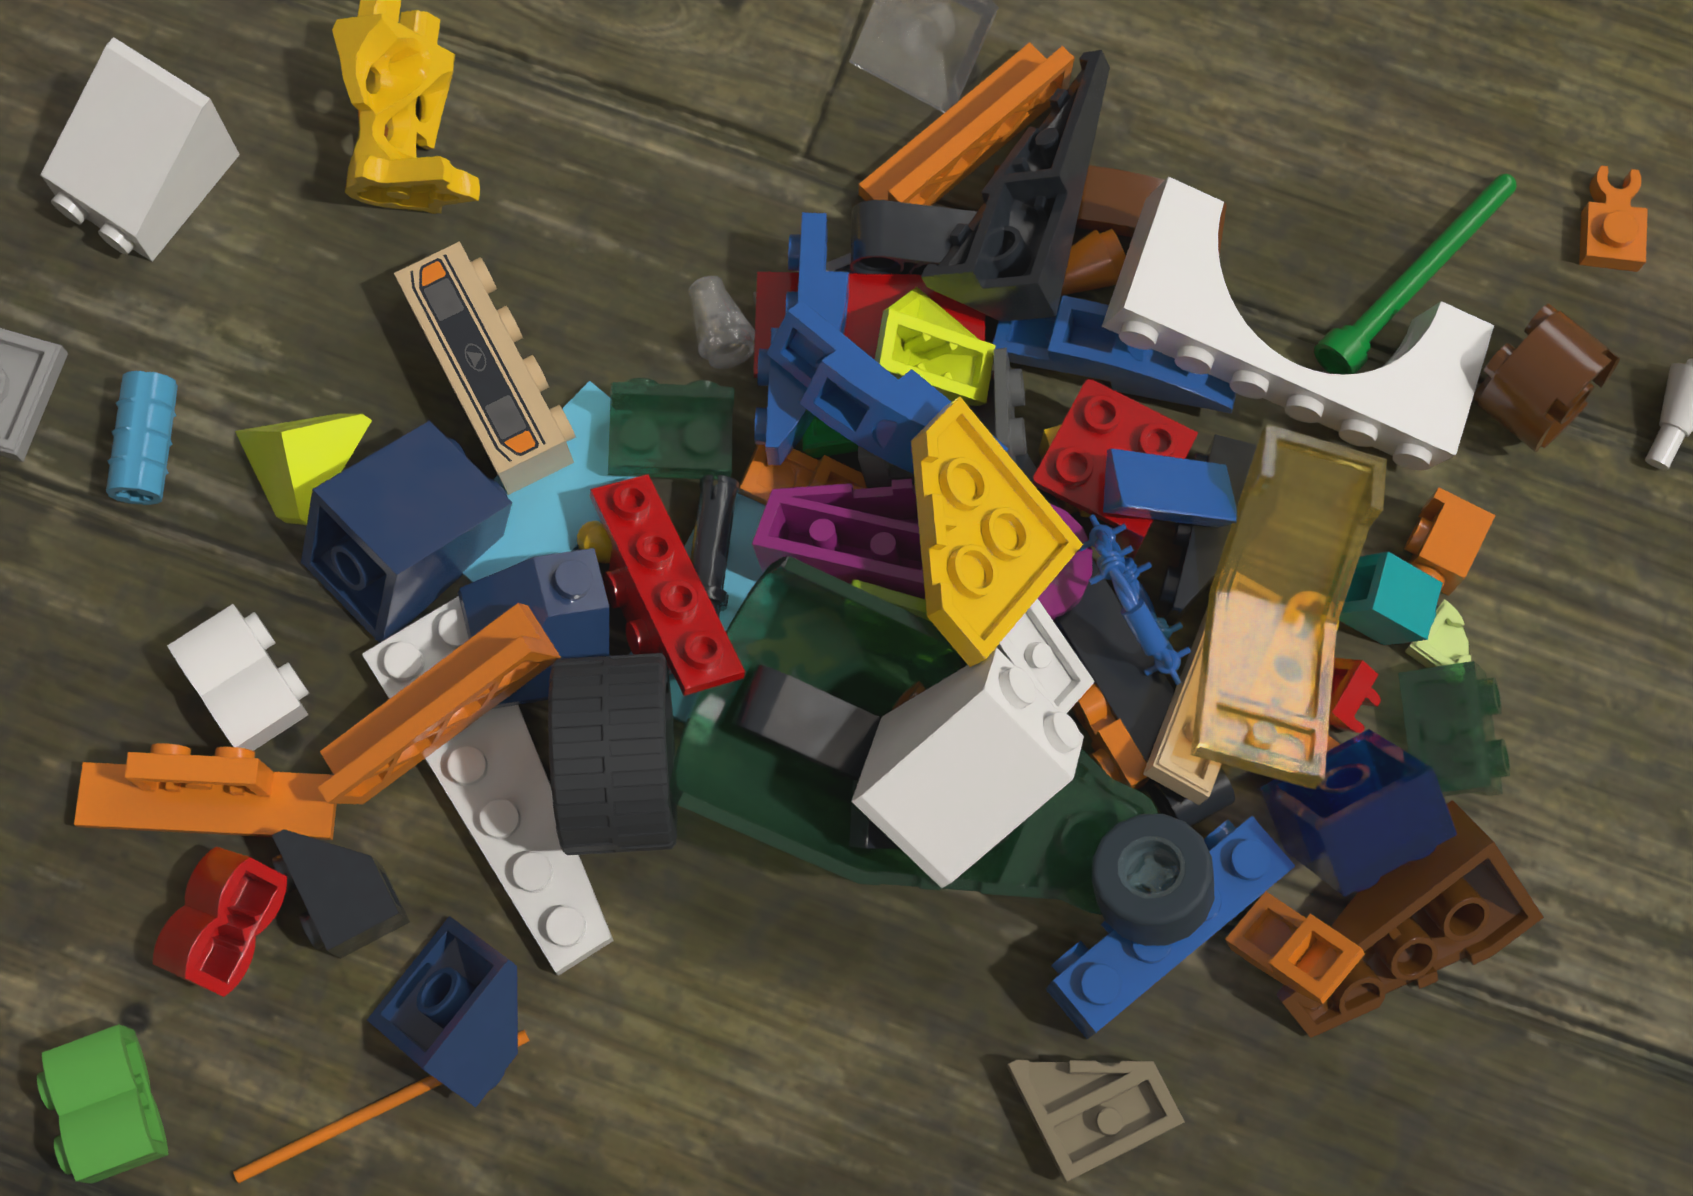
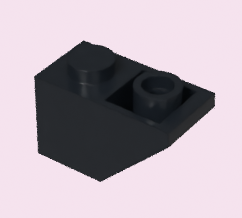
M285 829L272 835L281 853L272 858L273 865L277 872L287 876L286 889L288 892L298 889L308 910L300 914L299 919L307 937L316 950L325 946L328 952L341 959L410 923L384 867L371 855Z

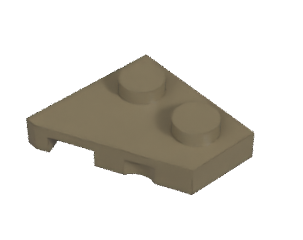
M1015 1060L1007 1065V1069L1064 1183L1185 1122L1154 1061L1098 1063L1097 1061L1070 1060L1069 1062Z

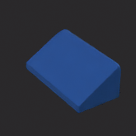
M1112 448L1107 450L1104 513L1217 528L1237 522V508L1226 465Z

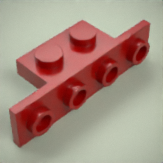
M649 474L590 489V499L612 543L609 571L603 573L606 596L612 608L620 607L627 621L626 636L632 653H662L666 657L669 674L674 675L683 696L743 679L745 670Z

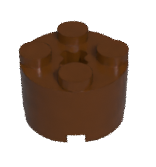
M1550 304L1542 307L1531 319L1524 330L1528 336L1517 348L1507 343L1492 357L1483 371L1488 377L1477 388L1473 399L1478 402L1480 408L1534 452H1538L1541 446L1543 448L1548 446L1577 418L1589 404L1586 402V399L1595 387L1591 384V381L1602 388L1620 361V357L1565 313L1558 311Z

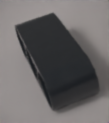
M870 200L856 204L852 208L850 269L858 274L922 275L928 264L938 266L951 249L953 244L950 234L957 224L968 225L977 212L887 200Z
M757 664L731 724L848 779L859 781L881 718L785 673Z

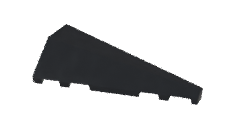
M1102 50L1089 51L1082 54L1079 58L1082 69L1067 90L1057 88L1049 99L1052 111L1039 129L1029 127L981 192L984 204L968 225L958 223L951 232L950 238L953 246L938 266L935 264H928L921 277L928 288L1000 322L1056 317L1110 70Z

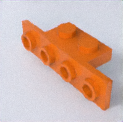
M158 743L151 745L150 753L128 752L126 764L83 762L74 825L81 828L273 837V834L285 829L315 839L333 840L337 804L327 803L318 789V786L333 775L273 772L259 758H255L254 751L245 748L218 747L215 750V756L191 755V749L186 746Z

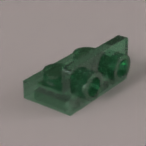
M633 378L626 382L611 383L608 475L639 477L649 474L650 477L700 479L705 475H713L714 480H718V475L731 477L734 388L719 386L714 382L705 380L693 381L686 385L659 384L648 378Z
M1475 661L1398 673L1414 797L1423 800L1482 791L1489 796L1503 794L1501 777L1510 776V760L1505 740L1495 739L1492 715H1499L1502 712L1500 691L1496 678H1487L1486 672Z

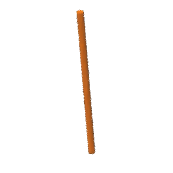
M525 1029L518 1032L519 1047L530 1041ZM430 1075L233 1171L235 1179L238 1183H241L443 1083Z

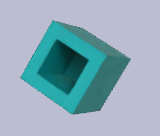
M1390 552L1345 559L1330 616L1383 645L1428 640L1431 626L1436 617V606L1443 583Z

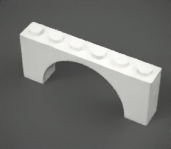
M1168 177L1146 198L1102 327L1119 334L1120 340L1131 347L1142 350L1153 349L1175 358L1176 365L1185 371L1195 374L1208 373L1230 383V388L1239 395L1254 399L1264 398L1284 407L1285 413L1296 420L1307 423L1318 422L1339 432L1341 439L1350 444L1362 447L1372 446L1393 456L1395 463L1404 468L1419 471L1428 470L1456 456L1494 325L1440 301L1412 319L1400 347L1381 368L1359 374L1340 375L1314 371L1297 365L1271 349L1252 331L1238 312L1229 295L1223 278L1218 251V230L1224 202L1171 177Z

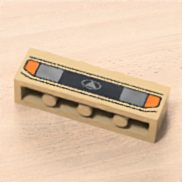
M459 241L395 272L394 275L507 494L516 492L574 463L566 442L576 438L575 433L561 406L557 405L549 409L540 392L549 388V385L535 357L531 355L522 359L514 342L523 337L509 308L506 305L498 310L495 309L488 294L497 290L482 258L479 257L470 262Z

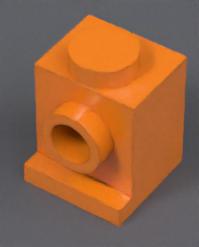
M1438 487L1423 506L1418 516L1420 519L1404 547V550L1413 554L1409 564L1441 581L1443 584L1440 592L1449 596L1465 579L1496 515Z

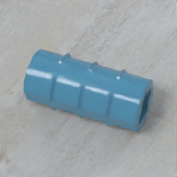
M131 371L123 374L119 401L116 402L118 411L115 430L111 431L114 436L111 458L107 460L110 467L106 492L110 498L125 503L143 505L162 502L165 477L169 474L167 470L169 447L173 445L171 442L173 418L177 416L174 411L178 388L175 379L156 372Z

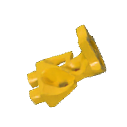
M360 0L358 16L336 19L332 29L340 57L343 80L352 105L358 109L359 118L358 137L348 166L345 193L355 200L374 206L419 210L432 214L441 213L442 206L479 201L480 185L478 177L466 171L456 169L449 160L441 156L416 157V143L426 150L435 148L441 117L453 75L455 54L437 45L440 19L428 12L412 10L401 12L400 23H398L401 0ZM418 96L420 103L419 118L416 116L415 108Z

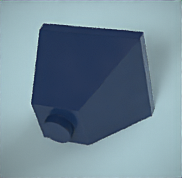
M594 548L535 556L463 586L458 591L468 639L472 638L514 605L521 603L529 606L561 656L560 659L609 656V604ZM552 665L492 709L548 700Z
M449 916L369 1016L367 1021L423 1070L476 1108L488 1091L500 1082L505 1069L518 1054L517 965Z

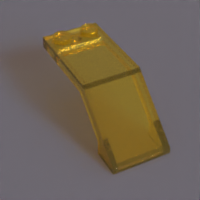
M1266 424L1262 430L1238 503L1237 522L1231 525L1209 593L1190 755L1310 789H1315L1325 778L1336 627L1368 530L1383 511L1387 459L1270 424Z

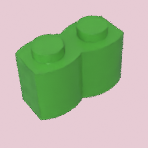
M118 1024L42 1052L44 1071L38 1073L37 1085L45 1106L49 1110L56 1109L59 1116L61 1134L54 1138V1150L58 1163L65 1174L69 1175L72 1173L76 1182L93 1184L168 1155L166 1135L156 1102L151 1093L146 1062L133 1029Z

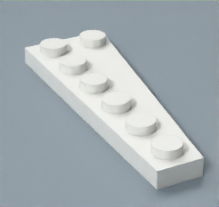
M459 596L362 654L389 699L469 640ZM519 705L491 709L426 757L439 782L558 976L614 941L579 855H566L560 848L553 811L551 785Z

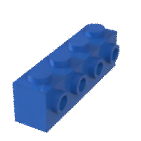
M1253 816L1248 818L1238 828L1228 819L1204 838V842L1212 856L1215 900L1206 921L1191 936L1170 945L1144 946L1121 937L1104 921L1101 925L1108 932V935L1089 950L1080 941L1051 965L1059 976L1048 985L1046 990L1087 1040L1295 867L1293 862ZM1171 865L1150 883L1158 893L1153 898L1168 895L1178 887L1180 875L1174 866Z

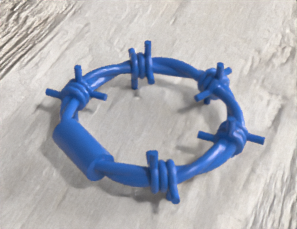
M1095 514L1089 516L1094 528H1092L1089 534V540L1083 543L1079 550L1081 552L1093 546L1100 555L1096 563L1101 573L1089 579L1091 585L1104 578L1112 580L1117 597L1123 606L1121 615L1144 654L1147 656L1152 655L1155 665L1144 670L1145 674L1148 676L1158 670L1161 673L1170 674L1176 685L1182 683L1176 671L1181 665V657L1191 653L1189 647H1186L1176 652L1168 640L1172 633L1183 628V625L1179 622L1169 628L1164 618H1157L1149 595L1137 579L1140 573L1151 568L1152 565L1150 562H1147L1137 568L1132 558H1124L1125 555L1134 551L1131 545L1121 550V547L1115 541L1116 534L1127 529L1125 523L1112 529L1107 525L1099 524Z

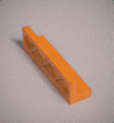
M1029 42L859 184V195L865 201L887 200L933 206L1051 106L1049 99L1057 88L1068 89L1075 57L1061 46L1051 56L1046 58Z
M521 603L514 605L322 749L320 753L334 774L318 786L326 802L330 804L366 803L552 665L557 659H560L561 656L529 606Z

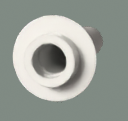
M1688 359L1686 364L1674 363L1670 366L1659 422L1661 428L1645 458L1648 464L1661 470L1669 469L1684 437H1688L1693 431V359Z

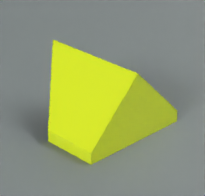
M916 287L883 311L875 361L897 379H900L913 369L950 401L961 397L967 405L981 406L987 402L996 345L979 340Z
M332 414L238 430L235 433L276 517L285 523L307 525L312 489L342 472L372 420L364 414Z

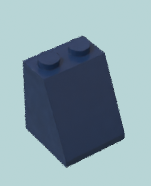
M428 421L312 489L301 563L381 643L405 628L458 580L471 564L503 537L512 502L508 499L501 485L495 480L487 478L466 457L463 449L455 440L447 438Z

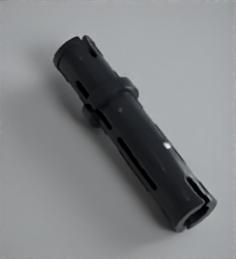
M705 475L700 478L699 482L700 493L690 560L720 619V612L727 609L729 595L724 590V582L739 482L731 477L718 475V484L716 486L713 485V475Z

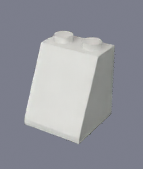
M113 37L106 45L41 176L55 194L51 203L63 215L77 224H82L85 219L100 227L98 234L119 252L128 255L133 249L153 262L240 154L209 97Z
M995 648L986 660L972 667H969V665L965 666L882 716L851 802L930 878L943 888L957 879L1073 780L1084 736L1079 732L1072 718L1066 713L1059 711L1035 687L1033 680L1025 670L1014 666L998 648Z

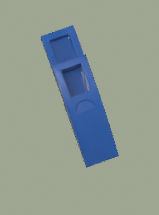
M802 212L801 234L789 235L788 270L799 271L798 292L787 291L785 315L790 308L800 301H804L844 334L849 299V272L826 271L827 213ZM771 328V343L779 328ZM759 348L758 386H768L767 408L756 407L755 444L765 445L768 465H781L799 443L815 415L799 404L807 387L766 354L768 349Z
M1062 296L1056 317L999 321L993 345H996L995 349L1007 348L1009 362L1111 381L1112 390L1116 392L1232 413L1236 392L1230 388V383L1208 373L1195 374L1185 371L1176 365L1175 358L1156 350H1142L1125 344L1120 340L1119 334L1102 327L1109 305Z
M800 301L787 311L766 353L807 387L799 404L858 446L913 474L912 439L946 405L952 402L913 369L900 379H897L804 301ZM995 438L998 441V443L1003 447V449L1007 452L1009 448L1006 447L997 438Z

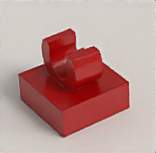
M1326 657L1302 716L1313 723L1329 724L1340 731L1362 734L1365 727L1356 720L1355 714L1361 705L1378 707L1381 699L1378 693L1371 687L1379 674L1363 660Z

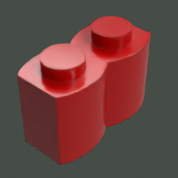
M217 846L214 847L199 861L192 872L186 888L185 905L178 909L162 928L154 948L153 965L220 996H226L240 983L246 974L254 955L256 936L272 922L278 913L286 893L287 876L251 857Z

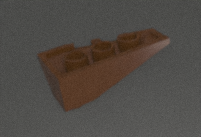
M1451 800L1400 839L1331 925V928L1360 946L1365 955L1324 1004L1318 1003L1286 985H1283L1276 995L1309 1037L1312 1038L1379 1008L1385 999V994L1411 982L1421 989L1437 982V971L1464 958H1467L1472 965H1475L1494 956L1543 919L1544 916L1494 841L1454 800Z

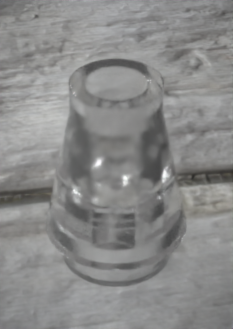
M706 276L698 279L689 287L688 293L693 305L700 356L708 359L709 364L718 369L731 368L745 362L754 352V328L726 291L721 278Z

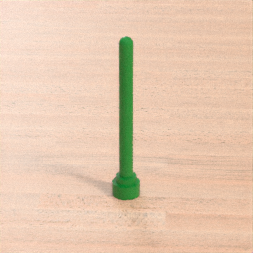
M1510 174L1498 175L1352 326L1344 325L1341 329H1331L1314 347V354L1319 364L1330 374H1356L1368 360L1369 342L1515 192L1517 187L1515 178Z

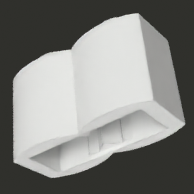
M234 604L167 646L233 747L254 751L308 716L307 711L299 700L308 695L309 692L289 662L279 668L276 667L266 651L267 648L275 644V641L257 614L253 612L244 618Z

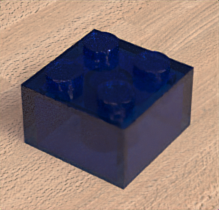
M1370 729L1260 787L1284 850L1344 897L1352 892L1372 887L1379 881L1381 876L1408 861L1419 860L1428 856L1435 850L1437 845L1457 835L1434 769Z

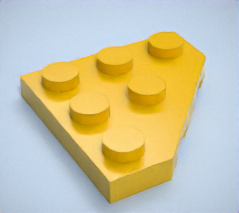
M958 397L946 405L912 439L911 446L927 617L969 667H972L988 658L1083 544L963 399Z

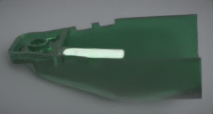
M783 556L771 563L750 589L726 630L745 670L744 678L699 691L693 702L675 755L670 783L673 802L858 884L877 886L886 884L912 886L929 890L950 889L976 891L981 894L1057 899L1089 913L1102 915L1096 901L1092 883V858L1101 838L1121 821L1139 814L1158 813L1150 798L1142 792L1112 779L1082 749L1080 750L1072 781L957 879L941 888L901 849L849 847L853 780L731 724L757 664L785 673L880 718L892 711L899 697L914 683L920 681L927 690L968 665L932 622L791 556ZM1143 864L1137 866L1128 876L1130 891L1134 887Z

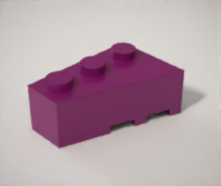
M912 479L892 480V487L853 489L852 483L772 489L752 542L765 579L849 598L852 581L859 580L925 599L916 490Z

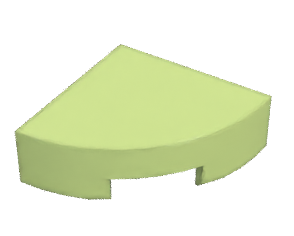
M1444 599L1436 608V617L1431 626L1428 640L1411 642L1405 651L1455 689L1466 678L1471 664L1469 641L1463 627L1465 623L1462 616Z

